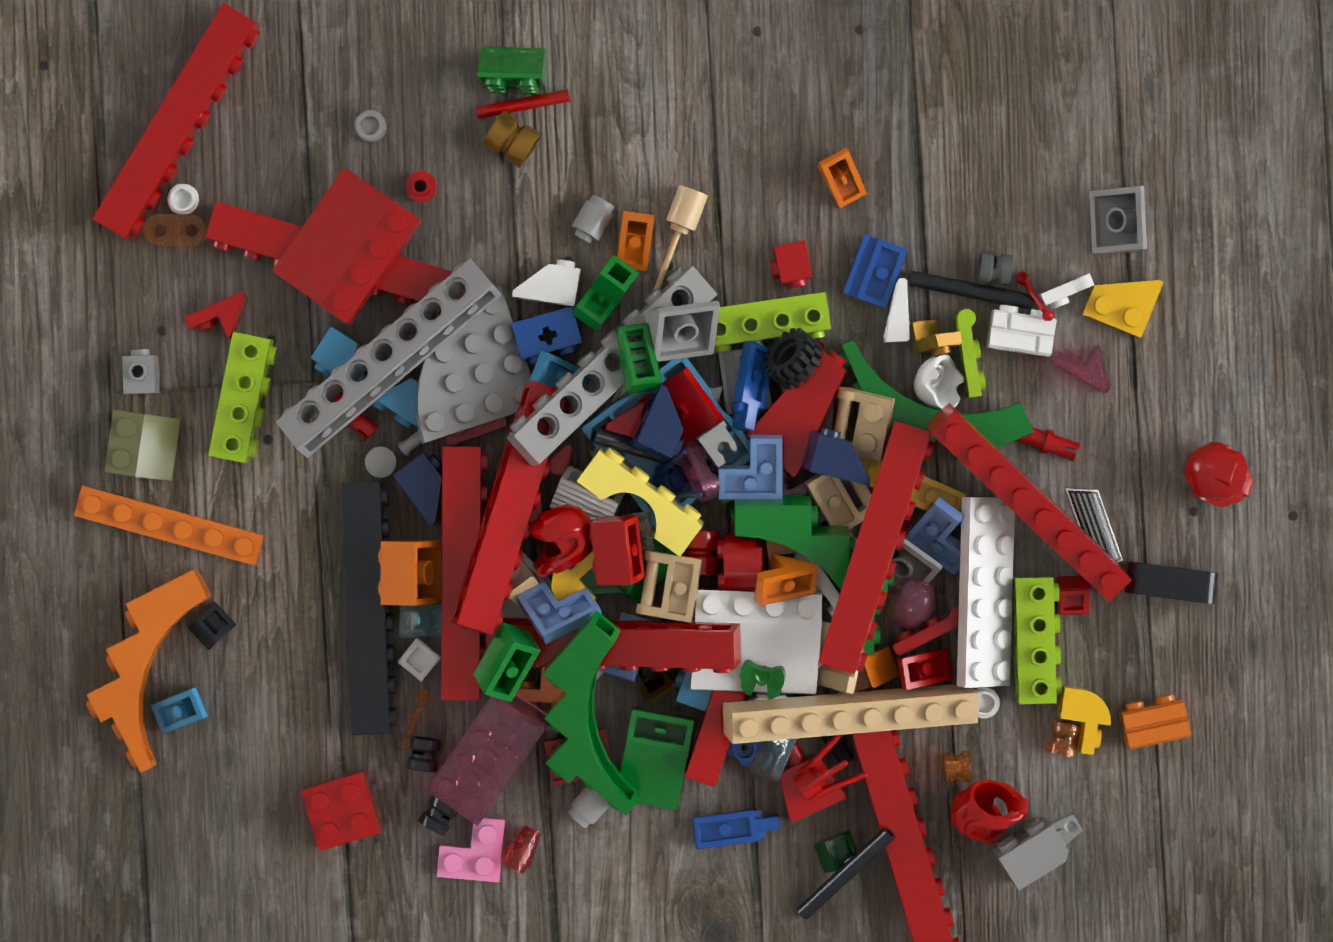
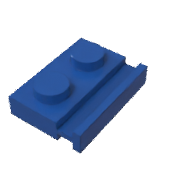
M864 234L843 294L886 309L908 250Z

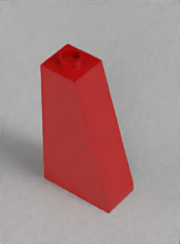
M832 349L828 354L822 350L823 358L818 359L821 364L813 369L816 373L813 376L809 374L807 376L808 381L805 384L800 382V387L787 389L758 421L754 430L747 434L749 438L750 435H782V467L793 477H796L802 469L810 432L820 431L838 392V388L841 386L847 370L842 367L846 361Z
M712 692L686 764L685 778L712 787L716 786L730 740L724 735L723 703L743 701L745 692Z

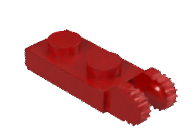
M959 606L949 610L948 616L944 620H941L940 616H936L922 624L924 630L914 635L910 629L894 637L896 644L891 646L894 655L899 657L957 628Z

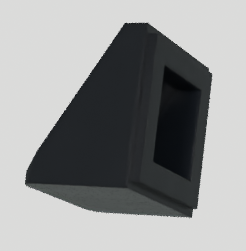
M214 602L188 628L210 650L236 624Z

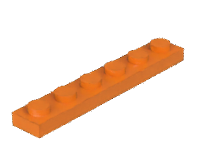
M85 485L81 487L74 512L76 517L257 566L265 535Z

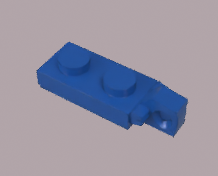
M744 341L733 401V410L735 412L733 413L732 428L740 431L754 430L756 418H758L760 411L765 410L771 378L765 373L763 363L766 362L764 356L770 354L768 347L753 341Z
M748 809L692 817L696 849L757 842L758 839L766 838L765 831L781 829L779 814L763 816L762 809Z

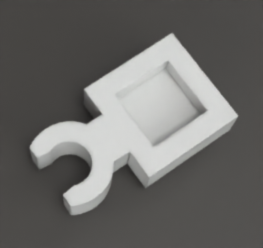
M1089 273L1038 296L1045 306L1050 304L1051 308L1055 309L1069 303L1067 296L1091 287L1094 283Z

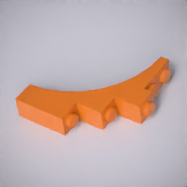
M198 569L191 570L126 603L128 608L125 611L126 618L132 628H138L139 633L106 649L108 656H106L107 664L113 673L118 672L120 678L87 694L89 701L86 702V705L94 719L98 717L100 722L111 717L113 718L115 723L112 724V729L119 741L124 740L129 750L126 752L127 759L134 769L138 767L140 773L157 765L148 743L144 722V691L151 664L159 646L173 626L191 609L212 597Z

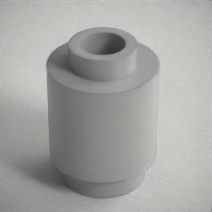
M592 195L589 201H585L572 224V227L576 229L574 235L589 244L592 240L599 242L613 217L611 212L614 206L602 198Z
M585 787L570 803L572 807L567 812L578 824L587 828L590 823L594 825L610 805L598 792Z

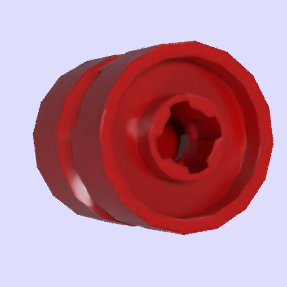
M699 530L681 555L702 559L700 575H718V557L714 555V551L717 550L720 531Z

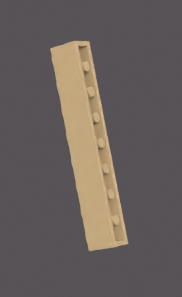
M957 684L922 686L910 690L897 688L854 692V694L837 693L723 703V731L732 744L978 723V692L972 687H957Z

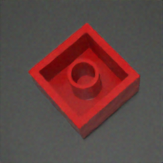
M365 769L306 786L301 790L319 851L379 834L383 829Z

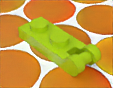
M970 309L961 310L954 317L956 332L960 331L962 344L958 345L966 398L982 396L981 390L986 389L983 370L978 371L976 359L981 358L979 340H973L971 326L974 325L976 316Z

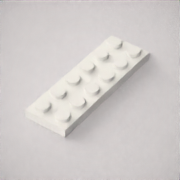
M962 497L961 513L964 516L961 520L957 687L1010 686L1015 512L998 497Z

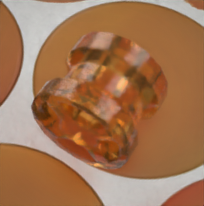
M961 751L959 755H952L950 752L943 753V772L946 784H951L955 780L971 782L969 751Z

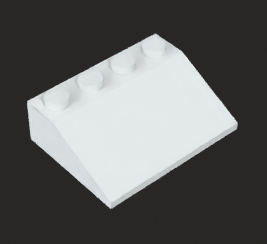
M697 590L692 622L740 623L741 661L736 669H732L729 673H715L713 669H701L698 672L690 673V690L744 692L740 687V672L745 660H751L758 666L770 668L776 666L784 667L786 677L781 688L782 694L816 695L817 665L822 627V595L811 594L760 606L754 600L755 592ZM756 683L753 692L768 693L767 684L760 686Z

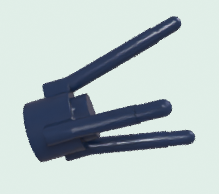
M682 449L676 457H672L665 464L655 468L657 474L653 476L652 484L657 488L660 485L666 487L676 495L675 498L702 497L703 493L701 491H681L686 482L719 472V468L714 466L684 476L680 470L671 468L687 454L686 449Z

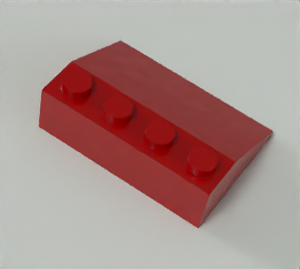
M344 167L272 272L334 316L351 325L417 231L422 221Z

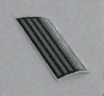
M1065 488L1078 525L1115 561H1123L1099 491Z

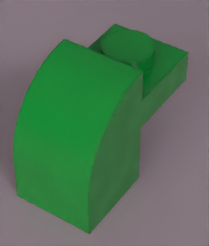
M613 255L571 314L595 331H598L623 299L639 275V272Z

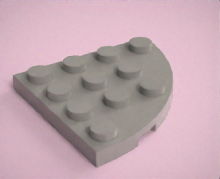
M501 286L497 287L498 291L502 294L497 300L422 362L417 379L416 405L417 426L422 444L516 414L526 382H530L531 373L526 359L521 360L511 324L513 321Z

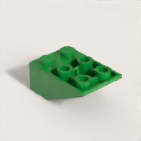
M481 47L477 78L482 88H486L490 94H506L507 89H518L519 94L537 95L538 90H545V48Z
M632 706L620 773L640 793L636 803L677 810L694 726L693 717Z

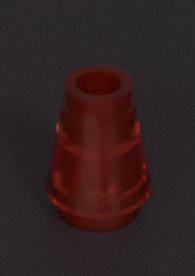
M525 825L503 852L504 858L501 863L524 874L525 870L531 867L541 833Z

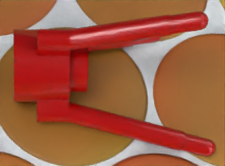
M834 735L807 765L798 770L800 776L794 779V781L808 801L813 797H816L818 800L827 793L867 778L868 773L863 772L824 787L827 785L826 779L848 765L846 760H843L822 774L817 768L812 771L816 764L843 735Z

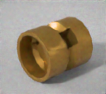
M503 111L489 130L483 146L497 154L502 151L505 152V159L521 168L533 152L542 134L528 125L519 127V120Z

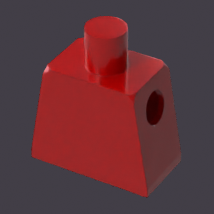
M799 742L781 749L788 766L779 769L777 772L792 823L846 799L843 790L840 788L825 794L818 800L816 797H813L808 801L799 790L794 779L800 776L798 770L807 765L817 753L805 757ZM822 759L812 769L813 771L817 768L821 774L828 770ZM833 775L826 779L827 785L824 787L837 782Z

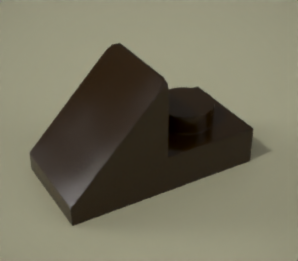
M639 667L635 681L649 705L676 688L675 679L668 670L656 672L652 671L651 667Z

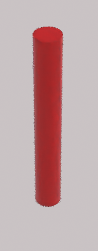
M568 89L478 106L476 107L478 119L498 116L503 111L514 113L570 102Z

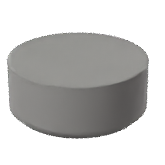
M366 110L357 116L355 131L362 140L376 142L382 139L386 133V120L379 112Z
M375 447L366 455L365 466L367 471L374 477H388L397 467V457L387 447Z

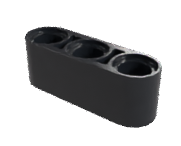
M1132 561L1128 563L1127 573L1132 581L1125 587V593L1215 604L1219 573Z

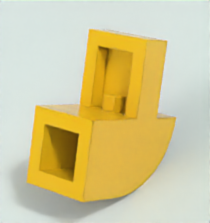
M593 550L589 556L575 564L572 569L569 568L558 574L553 573L551 587L557 601L584 588H587L594 600L597 598L580 579L592 568L594 560Z
M1062 685V695L1059 696L1057 717L1081 721L1077 751L1082 754L1094 755V749L1100 747L1102 730L1097 729L1098 724L1111 726L1109 709L1105 702L1091 691Z

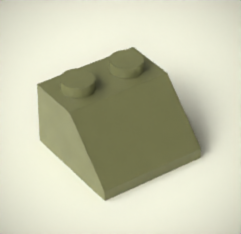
M113 410L104 472L173 481L182 419Z

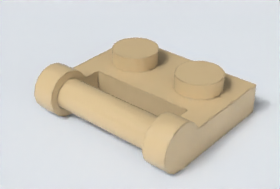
M839 387L837 393L839 404L834 430L841 432L840 438L845 439L852 401L860 402L854 438L850 444L857 456L882 461L886 450L895 398L849 387Z
M817 474L804 482L827 525L849 526V530L864 520L871 498V493L866 485L850 481L863 504L861 508L857 509L839 478Z
M646 550L644 560H647L643 591L641 603H637L636 613L691 623L693 621L702 559L686 556L679 557L674 554ZM665 563L668 564L662 606H653L659 564Z

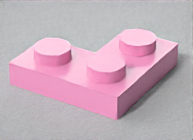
M474 816L471 847L440 844L437 877L500 882L505 819Z

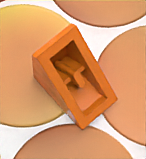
M847 147L817 164L818 171L840 209L867 194Z

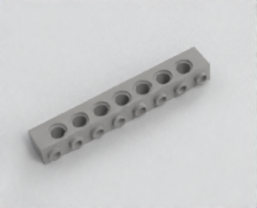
M471 258L466 262L460 263L444 281L433 285L429 289L428 294L418 303L408 306L403 315L393 324L383 327L374 340L369 344L361 346L349 361L337 366L331 372L330 377L320 385L312 387L307 392L305 398L296 405L287 408L283 412L282 417L276 421L277 425L295 448L309 458L502 294ZM465 290V294L460 299H455L458 292ZM441 310L440 315L436 319L431 320L432 315L436 311ZM417 331L415 337L407 341V336L411 332ZM392 351L390 358L382 361L383 356L387 352ZM368 371L366 378L358 382L359 376ZM343 392L342 398L339 401L334 402L335 396L338 393ZM319 412L318 418L310 423L311 416Z
M694 266L684 270L679 267L667 277L666 280L669 284L662 291L659 288L655 289L645 298L644 301L647 305L640 311L634 309L622 322L625 326L646 323V313L658 308L674 307L671 300L674 292L681 296L682 305L710 302L718 294ZM615 330L609 332L600 341L602 347L595 354L590 351L577 363L580 368L573 375L568 372L556 382L555 385L558 389L549 396L546 393L532 405L535 409L533 413L527 418L525 415H522L510 426L512 432L506 438L531 466L540 464L624 384ZM636 336L637 340L641 341V336ZM643 349L631 350V355L643 353ZM607 355L612 356L616 361L614 371L608 370L605 366ZM645 362L634 363V368L642 367ZM585 376L593 380L594 388L591 393L585 391L582 386ZM563 397L571 402L572 408L569 414H565L560 409V400ZM540 418L546 420L549 425V431L546 436L540 434L537 430V423Z

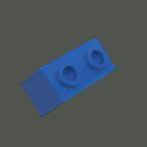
M572 306L511 323L521 360L529 359L531 365L537 362L540 351L548 353L559 351L560 356L578 351L577 345L583 344L576 317L571 314L573 312ZM549 328L551 332H557V337L552 339L553 344L551 345L539 339V336L544 335L543 329Z

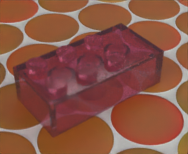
M516 693L512 702L490 696L426 791L478 826L549 725L544 719L547 713L518 693Z

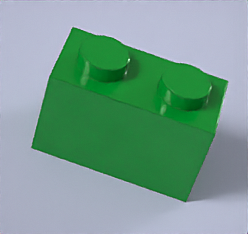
M502 622L473 675L485 695L512 702L541 650L529 630Z

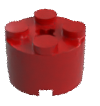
M725 533L724 539L718 540V559H724V570L718 573L719 591L755 592L757 573L767 571L766 545H759V539L761 538L735 536V533Z

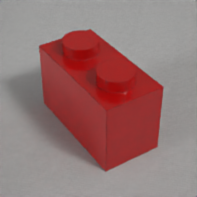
M638 515L603 516L591 522L589 541L593 546L594 560L592 569L596 575L597 585H632L645 578Z

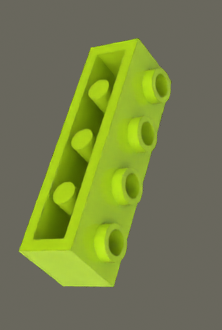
M826 292L720 307L714 353L732 351L731 345L744 344V341H753L763 345L762 340L776 339L777 337L781 339L782 333L785 331L789 333L792 328L796 330L801 328L813 339L825 337L824 331L831 330Z
M233 332L208 456L242 463H249L250 457H256L259 440L254 439L257 427H262L265 409L261 408L263 396H268L271 386V378L267 377L269 365L274 366L277 356V347L273 346L274 340Z
M1051 576L1013 577L1015 702L1019 705L1057 703V696L1062 695L1061 677H1056V664H1061L1060 646H1055V633H1060L1059 614H1054V602H1059V584L1054 583V577Z

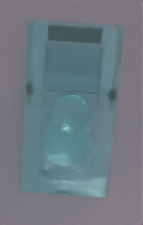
M442 604L400 606L399 637L442 636Z
M796 739L760 742V748L749 772L756 777L779 782Z

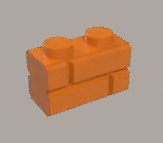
M1166 694L1155 697L1156 703L1144 705L1143 700L1126 703V709L1118 711L1126 748L1131 750L1191 737L1184 700L1175 698L1174 694Z

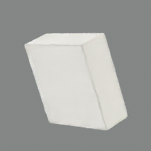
M417 637L397 662L422 682L441 659V656Z

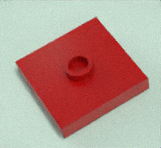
M688 367L662 384L668 388L684 429L680 437L683 440L682 447L724 419ZM652 392L639 400L640 404L645 402L644 410Z

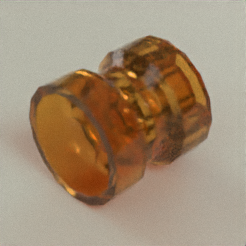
M1052 720L1050 726L1052 736L1047 741L1045 751L1076 758L1078 750L1076 739L1081 736L1082 726Z

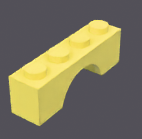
M601 447L581 473L577 482L601 500L617 493H632L643 498L651 506L656 517L654 538L680 557L703 526V521L699 519L701 513L689 504H686L684 507L674 500L676 495L662 485L659 488L655 487L648 481L650 476L636 466L633 469L629 468L622 462L624 457L614 449L609 447L606 451Z

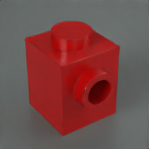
M805 240L774 246L775 260L770 261L773 279H779L780 285L788 284L789 289L807 286L806 280L811 279L813 276Z

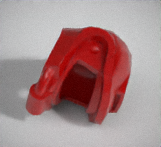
M1211 441L1191 452L1184 473L1188 484L1193 489L1192 495L1195 498L1219 507L1229 506L1232 503L1240 502L1244 497H1249L1254 481L1250 476L1244 456L1240 452L1233 450L1229 445Z
M571 504L561 505L539 513L538 519L532 522L529 527L530 535L540 541L548 542L540 552L539 558L533 563V568L539 577L544 578L553 573L563 572L584 560L591 553L592 544L589 541L591 519L582 508Z
M992 780L978 781L954 796L950 808L951 822L957 832L966 838L994 845L1002 839L1006 828L1027 817L1028 800L1006 783ZM996 797L1002 799L1006 804L1008 810L1006 815L1002 816L997 806L993 804Z

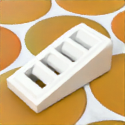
M899 278L895 283L883 335V343L908 342L910 340L908 291L905 278Z

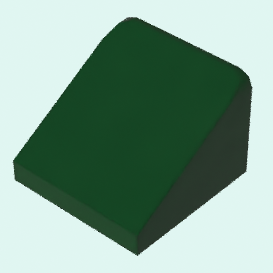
M850 831L842 832L814 844L822 868L826 873L836 872L857 853Z

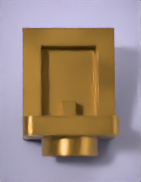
M935 319L909 324L915 354L932 352V356L951 353L950 347L962 344L960 331L940 334L938 323Z

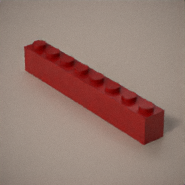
M225 3L221 5L93 216V220L127 240H130L132 236L137 237L141 233L146 223L143 220L149 209L153 211L160 202L162 194L159 192L165 182L169 184L178 171V167L175 165L181 155L184 157L188 155L195 143L192 139L198 128L202 130L211 117V113L208 111L214 101L219 103L226 93L227 86H225V83L229 76H235L244 62L241 57L246 48L252 49L260 36L257 30L260 26L255 21Z
M216 201L205 238L213 240L212 247L230 252L231 246L243 249L242 256L260 261L262 255L273 258L272 265L276 266L302 227ZM398 256L372 295L381 297L382 291L394 294L393 301L411 305L412 300L419 302L428 294L429 289L433 285L444 281L452 274V271ZM441 310L436 311L435 313L440 314Z
M536 381L526 382L513 423L522 415H525L527 418L535 411L532 405L546 393L550 396L557 389ZM563 397L560 400V409L567 414L569 402L566 401L567 398ZM540 418L537 423V430L544 436L549 431V425L546 420ZM507 439L450 624L483 635H493L494 630L498 631L503 620V613L500 612L504 600H508L513 587V583L510 582L513 570L518 569L522 559V552L519 551L522 540L528 538L530 533L529 527L532 523L529 521L531 511L537 508L541 498V492L538 491L541 479L545 480L550 469V462L547 461L549 455L540 464L531 466Z
M948 403L927 424L935 438L1106 600L1110 602L1132 581L1126 570L952 404Z
M898 421L894 422L822 648L818 667L853 678L856 670L863 672L868 653L862 652L866 640H873L878 623L873 622L872 619L875 610L882 611L887 593L882 591L885 579L892 580L897 563L891 561L895 549L901 551L906 532L901 531L904 519L911 520L916 502L910 501L913 489L920 491L925 472L919 470L923 459L930 460L935 444L929 441L931 436L929 431Z
M443 446L441 700H480L481 693H483L473 673L486 652V642H481L480 633L450 624L483 519L482 503H488V485H482V472H488V453H482V446Z
M503 618L502 620L504 623L530 631L541 650L531 668L547 666L552 657L579 629L577 628L545 644L528 618ZM609 620L621 631L614 645L603 658L598 670L606 669L608 666H620V669L624 671L637 670L639 667H651V670L656 672L667 671L670 668H682L683 672L689 673L698 672L701 669H713L715 673H729L732 669L735 670L741 661L740 623ZM494 630L493 635H486V650L497 631Z
M897 730L851 734L862 773H868L867 778H864L879 830L881 831L884 827H887L896 837L885 850L912 941L959 942L958 937L952 939L949 927L954 926V921L949 907L943 909L940 899L941 896H945L941 878H934L931 867L936 866L932 848H925L922 837L927 835L923 818H916L913 808L919 805L914 788H907L905 776L910 775L904 757H898L896 746L901 745Z

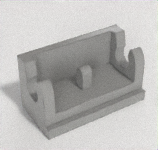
M724 420L694 439L712 466L718 468L726 463L718 449L723 450L725 447L728 450H737L734 439L725 428L728 425Z

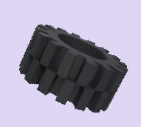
M792 328L789 333L787 331L783 332L781 339L777 337L774 340L776 343L774 346H769L768 351L770 354L764 356L766 362L763 363L765 373L784 389L800 387V382L805 384L808 381L807 376L809 374L813 376L816 373L813 370L814 367L820 366L821 362L818 359L823 358L822 346L801 328L797 330Z

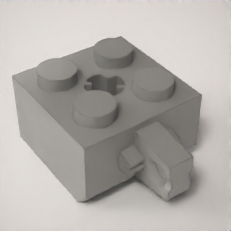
M1072 813L1052 822H1049L1046 818L1040 820L1036 817L1022 826L1024 831L1014 837L1012 834H1008L996 843L997 847L992 851L1011 882L1019 891L1066 862L1069 852L1066 845L1083 831Z

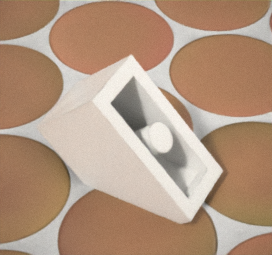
M557 259L556 265L548 264L513 289L512 297L575 307L581 269L575 268V262Z

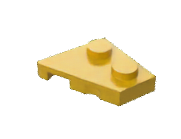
M1153 280L1094 285L1081 315L1141 338L1164 282Z

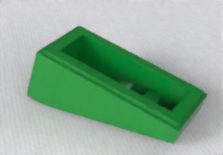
M648 324L618 326L616 328V335L627 394L656 390L662 383ZM641 336V341L628 342L627 340L629 337ZM643 349V353L631 355V350ZM645 362V366L634 368V363ZM647 375L644 378H637V376Z

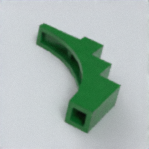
M854 340L843 344L844 351L840 352L839 356L846 361L844 363L846 370L853 369L857 380L852 382L854 389L895 398L890 427L894 425L895 421H904L907 425L930 432L927 424L941 410L923 406L898 393L881 380L867 364ZM1021 403L995 411L972 414L961 413L997 448L1034 432ZM858 414L853 416L855 422H857ZM931 434L929 441H937L938 439Z
M782 496V499H735V536L761 538L785 545L808 557L822 568L837 586L842 589L852 557L850 555L853 554L856 545V536H850L849 526H812L818 525V506H812L811 496ZM894 574L891 581L885 579L882 588L883 592L887 593L888 585H893ZM875 610L874 615H880V611ZM877 626L873 640L865 641L863 652L868 653V655H874V644H880V626Z
M596 610L552 657L543 672L554 687L564 691L550 706L544 719L555 732L562 733L565 736L552 749L545 764L550 767L557 777L563 778L568 783L578 776L586 787L598 792L613 809L619 810L626 816L634 807L640 793L621 775L608 756L599 736L594 714V688L598 669L603 658L614 645L621 630Z

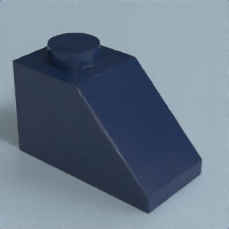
M660 385L656 390L652 391L629 446L661 462L671 459L672 456L676 457L683 445V440L680 437L684 429L667 387Z
M823 427L821 433L810 432L802 468L810 472L870 485L871 479L850 442L840 438L841 432Z
M422 453L393 476L431 526L438 521L442 495V474L440 473L442 471V464L434 454L428 457L426 453Z

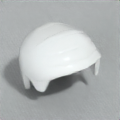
M933 356L926 360L918 369L914 379V391L916 396L929 407L943 409L948 403L956 407L961 399L957 388L959 384L964 383V377L956 369L950 356Z

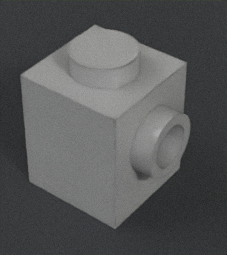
M150 349L131 350V356H122L123 394H160L159 356L150 355Z

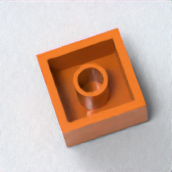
M442 540L381 541V548L378 553V561L381 565V580L378 584V593L381 597L380 605L419 606L442 603Z

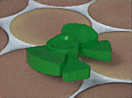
M745 660L740 672V687L747 695L751 696L756 683L760 686L767 684L768 699L771 700L781 694V688L786 677L785 669L783 666L772 668L758 666L751 660Z

